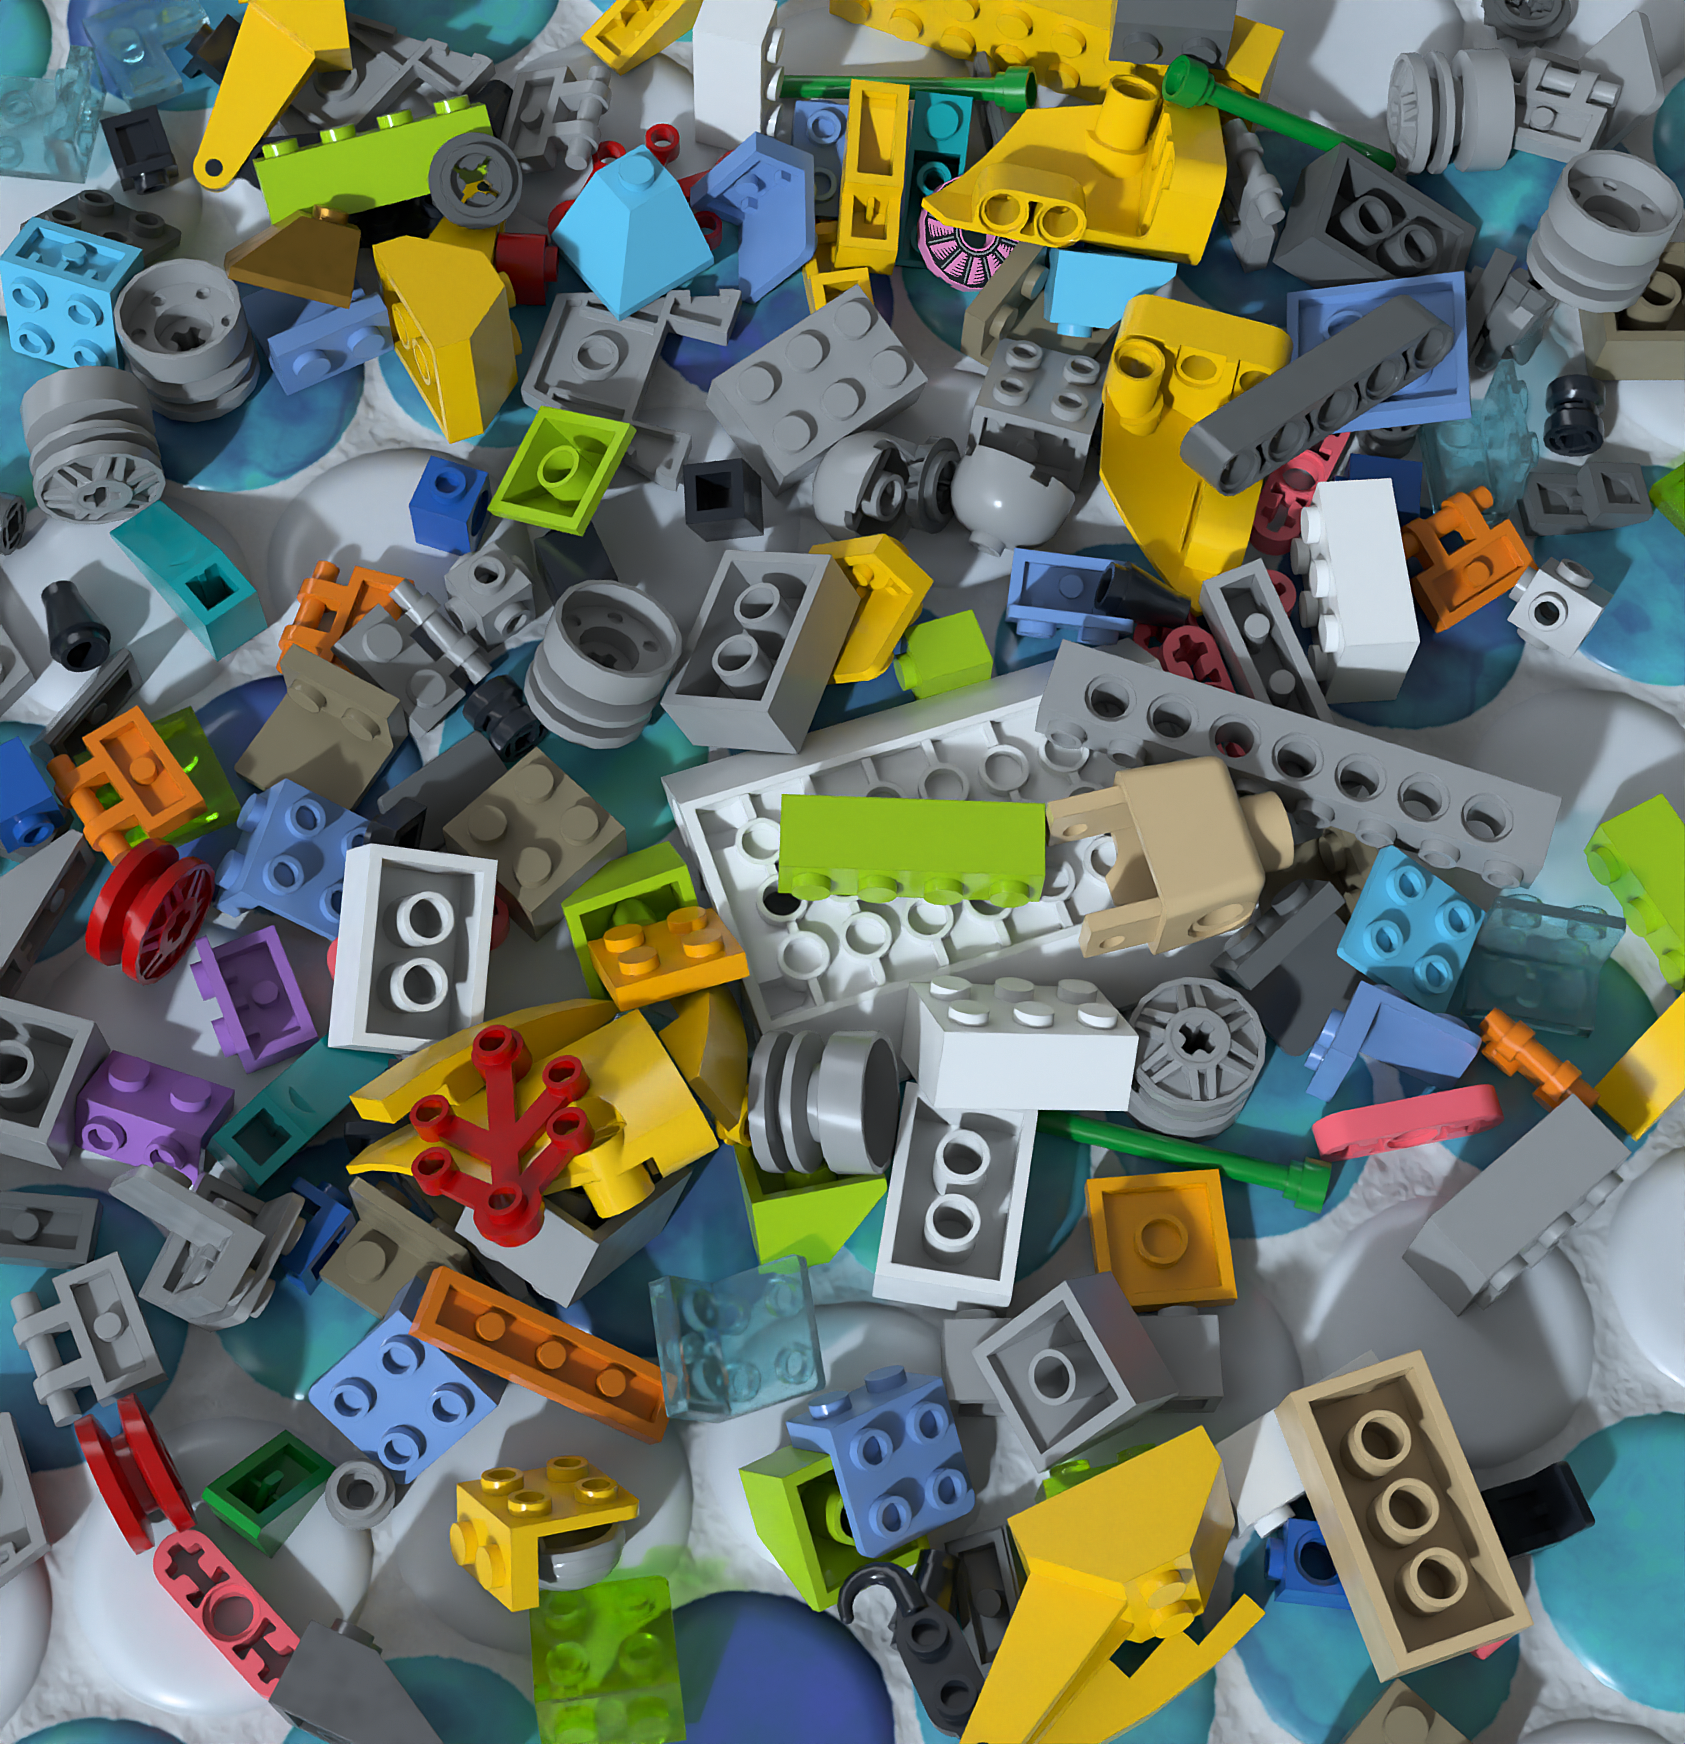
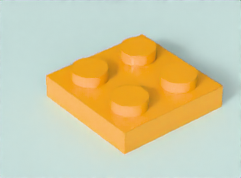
M697 906L680 908L671 912L667 916V920L642 927L638 924L619 925L606 931L603 938L587 942L592 966L620 1012L750 976L745 951L712 907L707 909Z
M1219 1169L1086 1180L1084 1191L1095 1274L1111 1271L1135 1313L1154 1312L1171 1306L1204 1308L1235 1304L1238 1296Z

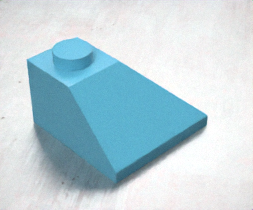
M644 144L596 171L550 236L551 244L559 247V253L619 322L714 264V256L679 183Z
M1070 246L1066 248L1047 247L1045 267L1049 269V274L1044 284V318L1049 322L1058 323L1057 334L1091 338L1093 327L1109 329L1122 319L1125 306L1130 299L1143 294L1152 295L1175 277L1177 263L1130 253Z

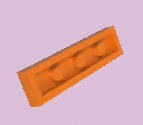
M446 1266L433 1269L408 1332L411 1336L649 1445L662 1442L684 1379Z

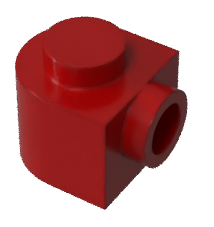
M499 232L496 272H505L508 275L514 290L516 304L546 305L548 282H558L559 247L548 245L547 234Z

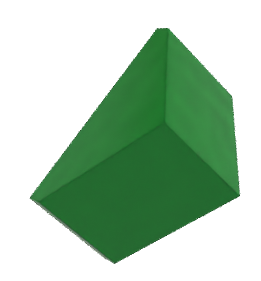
M285 1429L206 1486L201 1498L220 1521L272 1559L325 1492L328 1479L337 1467Z

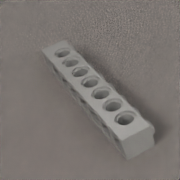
M1062 639L1040 701L1035 726L1036 732L1045 734L1050 742L1068 749L1086 747L1106 754L1112 762L1126 768H1137L1203 756H1217L1223 759L1227 765L1238 798L1273 791L1281 799L1286 812L1293 814V817L1298 822L1313 828H1328L1332 826L1354 833L1359 841L1375 848L1393 845L1418 854V857L1428 865L1443 869L1463 868L1481 874L1482 879L1487 883L1504 889H1515L1518 887L1529 889L1542 870L1563 797L1065 639ZM1100 703H1110L1117 706L1123 714L1115 718L1103 717L1093 709V706ZM1162 722L1173 723L1181 728L1184 735L1176 738L1166 737L1160 734L1154 726ZM1221 742L1235 743L1244 750L1246 755L1238 758L1228 757L1218 750L1216 744ZM1285 761L1295 762L1305 769L1307 776L1301 778L1288 776L1280 769L1278 764ZM1345 781L1358 782L1367 789L1370 796L1365 798L1353 797L1342 788L1341 783ZM1417 801L1424 804L1430 810L1432 817L1419 818L1412 815L1406 809L1404 802ZM1480 821L1485 823L1492 830L1494 838H1482L1475 835L1469 829L1467 822Z

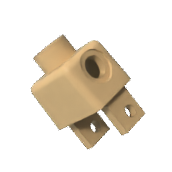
M1203 756L1119 770L1115 774L1112 787L1050 801L1047 804L1045 814V841L1047 847L1109 832L1115 845L1116 861L1105 876V880L1113 904L1116 907L1085 914L1078 940L1084 958L1148 943L1151 953L1157 955L1239 929L1251 920L1266 881L1265 873L1289 868L1293 864L1294 842L1292 831L1281 799L1273 791L1238 798L1228 767L1223 759L1217 756Z

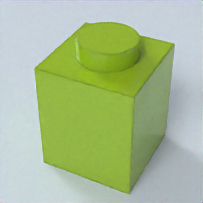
M973 609L907 627L901 636L900 654L894 655L893 658L894 669L900 687L903 691L911 689L916 701L991 679L993 667L992 656Z

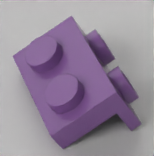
M274 925L214 948L211 947L207 935L194 940L201 961L190 964V968L203 1001L214 997L218 1001L223 1017L215 1019L211 1023L225 1058L238 1054L248 1075L304 1053L319 1041L318 1034Z
M112 1050L77 1095L74 1142L81 1149L135 1167L141 1164L153 1167L155 1162L167 1164L191 1179L192 1185H194L198 1176L204 1172L205 1149L212 1136L219 1131L233 1111L235 1090L143 1060L139 1057Z

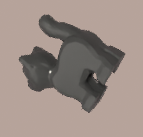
M1519 267L1510 273L1501 296L1487 316V327L1483 331L1485 341L1475 358V366L1480 371H1490L1499 362L1505 350L1512 354L1518 365H1525L1543 338L1542 326L1552 315L1560 300L1551 296L1533 278L1529 267L1527 270Z

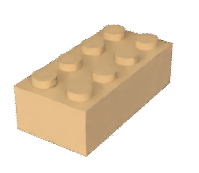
M1421 1349L1290 1392L1274 1410L1380 1683L1510 1638L1534 1625Z

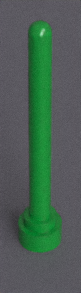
M1186 55L1176 57L1164 75L1162 95L1169 102L1187 109L1193 106L1200 107L1206 103L1324 152H1328L1343 142L1390 173L1396 168V158L1391 153L1216 82L1214 75L1209 72L1205 63Z
M1009 66L1006 72H997L995 78L784 75L779 98L849 99L851 79L910 85L909 100H915L916 91L973 97V101H995L996 107H1005L1007 113L1023 114L1027 109L1035 108L1037 100V75L1033 66Z
M1038 1110L1036 1132L1193 1170L1219 1169L1221 1177L1283 1191L1282 1198L1294 1201L1293 1208L1317 1214L1321 1213L1328 1188L1332 1162L1305 1156L1303 1162L1291 1159L1288 1166L1061 1110Z

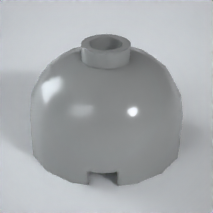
M867 430L841 438L824 455L823 459L816 465L812 475V497L816 518L832 539L842 541L885 533L901 542L906 537L912 524L910 515L906 514L905 511L908 493L904 490V487L908 484L909 480L908 466L915 462L917 445L914 442L884 432Z
M976 445L974 451L970 446L966 447L958 463L950 486V499L958 522L972 532L968 542L984 553L1001 557L1004 549L1014 551V548L1033 550L1052 539L1065 522L1074 504L1075 496L1073 492L1054 477L1051 478L1047 487L1042 485L1043 482L1032 474L1035 466L1024 460L993 448Z

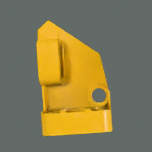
M1116 75L1109 82L1103 104L1027 109L1005 136L980 161L944 189L923 198L921 206L945 226L1052 248H1066L1077 242H1083L1196 266L1203 255L1226 181L1227 163L1219 110L1206 103L1200 107L1193 106L1187 109L1164 98L1158 109L1156 105L1160 92L1154 84L1133 75Z
M1143 294L1133 297L1125 306L1102 389L1101 400L1104 404L1099 475L1119 515L1146 558L1169 587L1191 597L1190 612L1196 618L1203 615L1198 603L1203 581L1242 565L1264 478L1234 496H1224L1182 461L1180 456L1181 443L1190 428L1197 422L1290 364L1293 353V341L1285 331L1272 325L1157 295Z
M637 1008L533 1064L528 1074L516 1083L519 1120L546 1089L542 1080V1072L550 1061L563 1055H572L581 1061L590 1078V1086L584 1096L571 1102L567 1107H578L585 1112L595 1131V1138L586 1151L575 1155L542 1193V1196L583 1186L594 1209L601 1218L612 1217L631 1209L645 1200L655 1190V1185L643 1164L644 1161L652 1175L659 1172L664 1178L719 1148L712 1129L686 1083L651 1026ZM485 1085L460 1106L451 1105L458 1117L489 1131ZM412 1123L369 1145L346 1165L350 1175L374 1170L398 1172L413 1176L411 1166L414 1159L422 1151L439 1146L449 1150L461 1172L492 1184L491 1165L441 1141L429 1143L422 1140ZM577 1128L568 1131L565 1135L572 1133ZM546 1131L521 1159L522 1173L551 1143ZM441 1168L435 1170L431 1174L438 1172Z

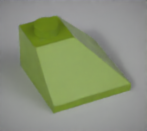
M541 405L487 510L494 516L583 536L637 430L630 423Z
M669 841L608 861L561 903L590 999L613 1001L592 966L588 941L603 938L606 931L619 925L638 924L642 927L667 920V916L677 909L691 906L699 907L687 864ZM635 1009L619 1012L614 1017L631 1012Z
M739 1143L733 1144L753 1245L763 1275L773 1273L795 1275L805 1272L811 1266L829 1263L887 1191L884 1172L881 1175L837 1174L829 1169L824 1158L821 1166L812 1174L801 1173L794 1170V1168L787 1173H770L761 1169L752 1146L746 1147Z
M792 1444L738 1469L757 1535L814 1611L821 1612L837 1604L839 1589L846 1577L858 1567L874 1561L892 1562L906 1569L917 1563L921 1549H931L927 1534L878 1558L862 1556L857 1551L830 1454L793 1448Z

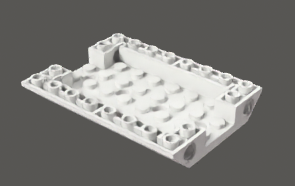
M1130 638L1118 640L1117 645H1102L1093 648L1163 670L1158 659ZM1055 660L807 733L799 754L750 750L661 777V783L700 891L707 889L714 911L745 951L750 976L739 979L741 984V1006L756 1047L761 1036L770 1030H786L794 1036L802 1030H812L821 1036L825 1047L830 1036L837 1031H882L888 1035L894 1048L899 1082L914 1078L900 1057L909 982L931 983L932 978L936 976L948 975L966 979L971 984H995L998 978L1015 977L1030 981L1037 986H1058V982L1063 979H1080L1095 984L1118 1012L1137 1007L1142 997L1164 982L1186 976L1214 979L1216 981L1221 980L1209 965L1225 951V943L1241 928L1157 955L1151 953L1148 943L1084 958L1078 940L1085 914L1116 907L1113 904L1105 880V876L1116 861L1115 845L1110 832L1047 847L1045 841V880L1040 902H1028L1021 907L1003 908L993 905L990 900L964 899L954 905L942 906L930 904L924 898L896 897L893 901L886 903H870L861 900L858 896L830 895L828 898L818 901L799 899L801 903L799 908L794 913L786 916L775 915L766 909L763 903L765 898L772 892L778 891L781 794L1045 803L1046 814L1047 804L1050 801L1112 787L1116 772L1131 768L1117 765L1106 754L1086 747L1079 749L1060 747L1050 742L1045 734L1035 731L1039 704ZM1100 703L1093 706V709L1103 717L1115 718L1123 714L1117 706L1110 703ZM1162 722L1154 726L1160 734L1166 737L1176 738L1184 735L1181 728L1173 723ZM1259 901L1251 920L1246 925L1255 923L1261 917Z

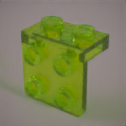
M653 1575L596 1583L579 1590L539 1591V1607L529 1609L534 1700L541 1744H662L687 1740L668 1580L663 1576Z

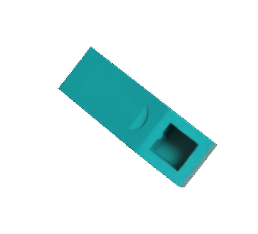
M916 91L907 162L904 214L900 221L895 266L929 270L918 248L917 222L921 210L924 209L921 206L922 200L931 195L938 186L965 173L973 97Z
M160 499L109 532L111 538L217 662L268 628L257 590L218 546Z
M328 1032L213 1135L206 1150L254 1196L352 1103L349 1097L351 1094L384 1073L388 1069L389 1059L397 1058L391 1053L328 1047Z

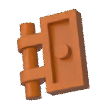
M1482 485L1467 494L1464 492L1455 493L1442 502L1440 511L1425 520L1415 518L1400 529L1405 559L1407 560L1412 556L1418 558L1424 569L1409 579L1411 591L1436 633L1449 629L1514 587L1528 566L1536 571L1539 570L1509 518L1489 528L1481 513L1490 508L1494 501L1490 491ZM1455 530L1461 534L1466 544L1447 554L1439 539Z
M318 561L312 577L303 580L298 592L297 600L300 603V607L292 625L285 626L278 646L282 652L276 665L277 671L283 674L279 662L294 643L353 674L330 648L378 603L396 621L403 616L405 612L388 594L405 578L355 566L348 586L336 583L340 573L339 567L328 561ZM408 579L411 582V584L415 587L414 580ZM330 611L337 612L329 633L317 630L324 613H329Z
M138 705L82 737L87 750L93 757L92 759L76 767L68 755L62 754L53 758L46 766V770L56 783L54 793L65 808L75 810L85 825L83 834L95 851H103L107 859L115 867L132 849L125 835L134 827L140 825L148 838H163L208 811L204 798ZM110 782L123 801L106 810L95 794L97 789Z
M1495 1007L1478 1026L1481 1029L1479 1037L1486 1044L1481 1050L1482 1054L1507 1076L1512 1077L1518 1071L1537 1087L1532 1096L1549 1113L1573 1093L1590 1111L1597 1104L1601 1094L1581 1078L1583 1072L1568 1059L1563 1063L1535 1039L1536 1032L1522 1020L1516 1023L1502 1010Z

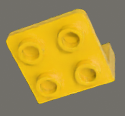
M885 533L813 545L808 554L832 555L861 598L827 685L875 679L883 674L892 663L894 658L893 649L905 629L913 624L921 614L923 609L922 601L934 580L909 557L908 549L900 541Z
M564 1455L554 1457L547 1461L546 1467L526 1471L511 1467L492 1468L484 1471L481 1474V1479L456 1483L457 1522L453 1523L450 1528V1547L455 1562L463 1567L485 1590L494 1595L511 1612L539 1607L538 1537L636 1518L639 1516V1499L619 1485L616 1480L611 1479L581 1456Z

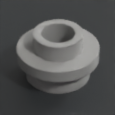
M356 1458L341 1464L329 1477L325 1489L326 1505L333 1518L341 1525L355 1530L368 1529L380 1524L390 1514L396 1500V1486L390 1472L381 1463L371 1461L368 1458ZM360 1484L370 1485L374 1488V1496L367 1505L358 1507L349 1502V1495L354 1487Z

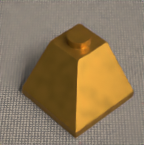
M314 204L312 213L297 210L228 251L223 265L228 279L349 309L353 293L361 231L357 225L348 223L350 213L329 206Z

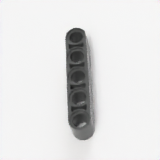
M1398 295L1197 422L1190 428L1181 443L1180 456L1182 461L1220 494L1234 496L1436 367L1449 353L1453 344L1454 333L1452 327L1409 295Z

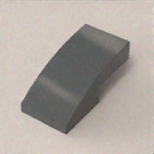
M1588 461L1577 474L1523 472L1513 484L1525 536L1570 535L1603 531L1645 522L1654 515L1641 466L1637 463Z

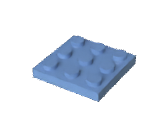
M1464 271L1287 293V334L1293 341L1291 362L1398 295H1409L1452 327L1454 333L1453 344L1449 353L1436 367L1332 434L1472 418L1467 288Z

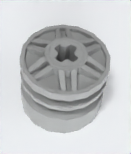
M1480 48L1459 50L1453 57L1451 66L1444 53L1439 51H1429L1424 58L1416 52L1401 53L1396 58L1389 83L1387 124L1391 153L1396 158L1398 173L1404 176L1419 175L1425 168L1431 174H1441L1447 168L1450 157L1456 169L1461 172L1500 170L1506 164L1511 151L1515 129V93L1510 63L1502 49Z
M1590 150L1574 156L1563 168L1549 198V208L1541 216L1537 230L1532 235L1527 246L1526 262L1533 278L1551 296L1571 307L1594 313L1619 312L1635 305L1645 292L1650 282V277L1659 264V257L1669 245L1683 217V198L1675 183L1658 167L1637 156L1615 150Z
M180 258L160 262L136 274L120 291L113 311L116 330L125 355L130 360L133 375L146 385L152 410L171 420L200 422L219 418L241 406L255 389L261 367L238 286L233 280L228 279L224 270L201 260Z
M80 366L60 370L44 377L24 393L20 413L25 442L31 454L29 466L34 478L32 482L34 495L41 510L54 519L73 524H105L130 518L161 498L166 480L160 461V450L154 436L156 428L150 397L145 383L130 372L110 366Z
M586 580L569 587L557 601L545 628L544 640L537 647L535 658L530 663L526 673L524 693L531 711L548 730L570 743L592 749L619 748L635 741L647 726L652 716V711L660 699V692L668 683L680 658L682 636L676 621L658 600L634 586L613 580Z
M1186 976L1159 984L1140 999L1128 1021L1129 1025L1139 1035L1128 1111L1124 1112L1140 1130L1193 1143L1214 1139L1236 1122L1264 1064L1266 1036L1255 1009L1238 991L1214 979ZM1194 1044L1203 1049L1195 1051L1193 1055L1184 1051L1192 1048Z
M770 1030L761 1036L753 1055L749 1075L747 1104L750 1138L754 1155L761 1169L770 1173H787L794 1168L798 1172L812 1174L821 1166L824 1158L829 1169L837 1174L881 1175L889 1167L895 1151L899 1129L900 1089L895 1051L888 1035L882 1031H837L830 1036L826 1047L821 1036L812 1030H802L795 1036L786 1030Z

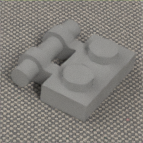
M1510 57L1508 60L1513 81L1520 83V85L1514 84L1515 129L1511 148L1568 163L1574 156L1595 150L1607 123L1608 109L1592 104L1597 103L1614 108L1619 98L1621 85L1602 81L1601 74L1582 70L1579 75L1552 68L1551 61L1533 57L1529 62ZM1544 90H1547V91L1559 93V94L1566 95V96H1570V97H1569V98H1565V97L1553 95V94H1550V93H1546V92H1543V91H1544Z
M568 66L518 73L500 141L505 143L514 153L520 164L522 174L554 170L558 152L567 151L565 163L568 167L574 170H584L587 168L590 155L595 154L598 150L601 138V131L598 128L600 116L608 111L612 97L611 89L608 87L611 79V73L608 69L602 66H593L589 69L587 80L577 81ZM578 111L576 120L567 121L569 112Z
M1237 118L1230 120L1222 128L1227 140V145H1224L1227 174L1218 210L1219 217L1244 273H1249L1266 268L1272 244L1278 238L1277 223L1286 214L1280 202L1282 189L1277 178L1272 174H1268L1261 160L1264 150L1257 135L1249 133L1244 121Z
M405 578L388 594L405 612L403 616L396 621L378 603L338 640L330 650L355 676L401 700L407 730L419 740L466 695L449 675L456 668H459L476 685L492 670V667L476 651L479 647L478 643L468 633L461 636L437 611L441 605L429 592L423 596ZM419 627L444 653L436 662L410 636L416 628Z
M117 1251L52 1278L61 1302L57 1305L43 1310L37 1293L32 1291L20 1294L10 1301L17 1320L13 1327V1333L19 1349L28 1350L38 1377L33 1382L35 1393L41 1405H48L57 1427L67 1426L82 1417L75 1394L79 1389L88 1385H92L97 1401L104 1408L132 1392L138 1393L169 1380L123 1260ZM71 1330L81 1358L63 1365L54 1339L59 1334Z

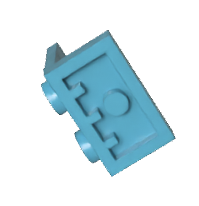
M32 216L0 256V274L12 349L18 353L67 368L110 366L125 371L123 348L116 330L113 311L120 291L136 274L144 269L143 249Z
M1389 845L1381 848L1378 852L1339 943L1337 954L1377 984L1390 986L1403 993L1409 1003L1433 1014L1445 1013L1486 912L1395 846Z

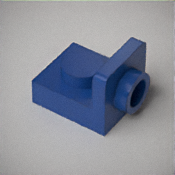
M298 1176L290 1186L292 1192L305 1198L302 1209L314 1217L310 1222H305L304 1229L296 1245L287 1256H282L279 1263L288 1281L311 1296L322 1282L319 1272L355 1227L356 1221L350 1211L353 1202L343 1192L324 1180H321L317 1187Z

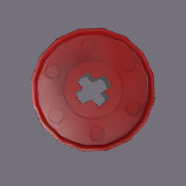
M159 837L145 839L132 848L119 862L102 887L89 917L85 935L86 952L94 960L107 967L122 963V971L130 979L143 986L155 984L170 973L186 954L199 933L211 905L215 889V871L208 863L195 856L183 857L179 860V852L176 848Z
M132 1392L116 1400L123 1433L111 1438L101 1422L93 1414H88L73 1423L80 1446L96 1484L129 1546L136 1555H139L155 1547L154 1533L148 1514L161 1509L171 1525L179 1533L198 1525L181 1477L163 1439L136 1393Z

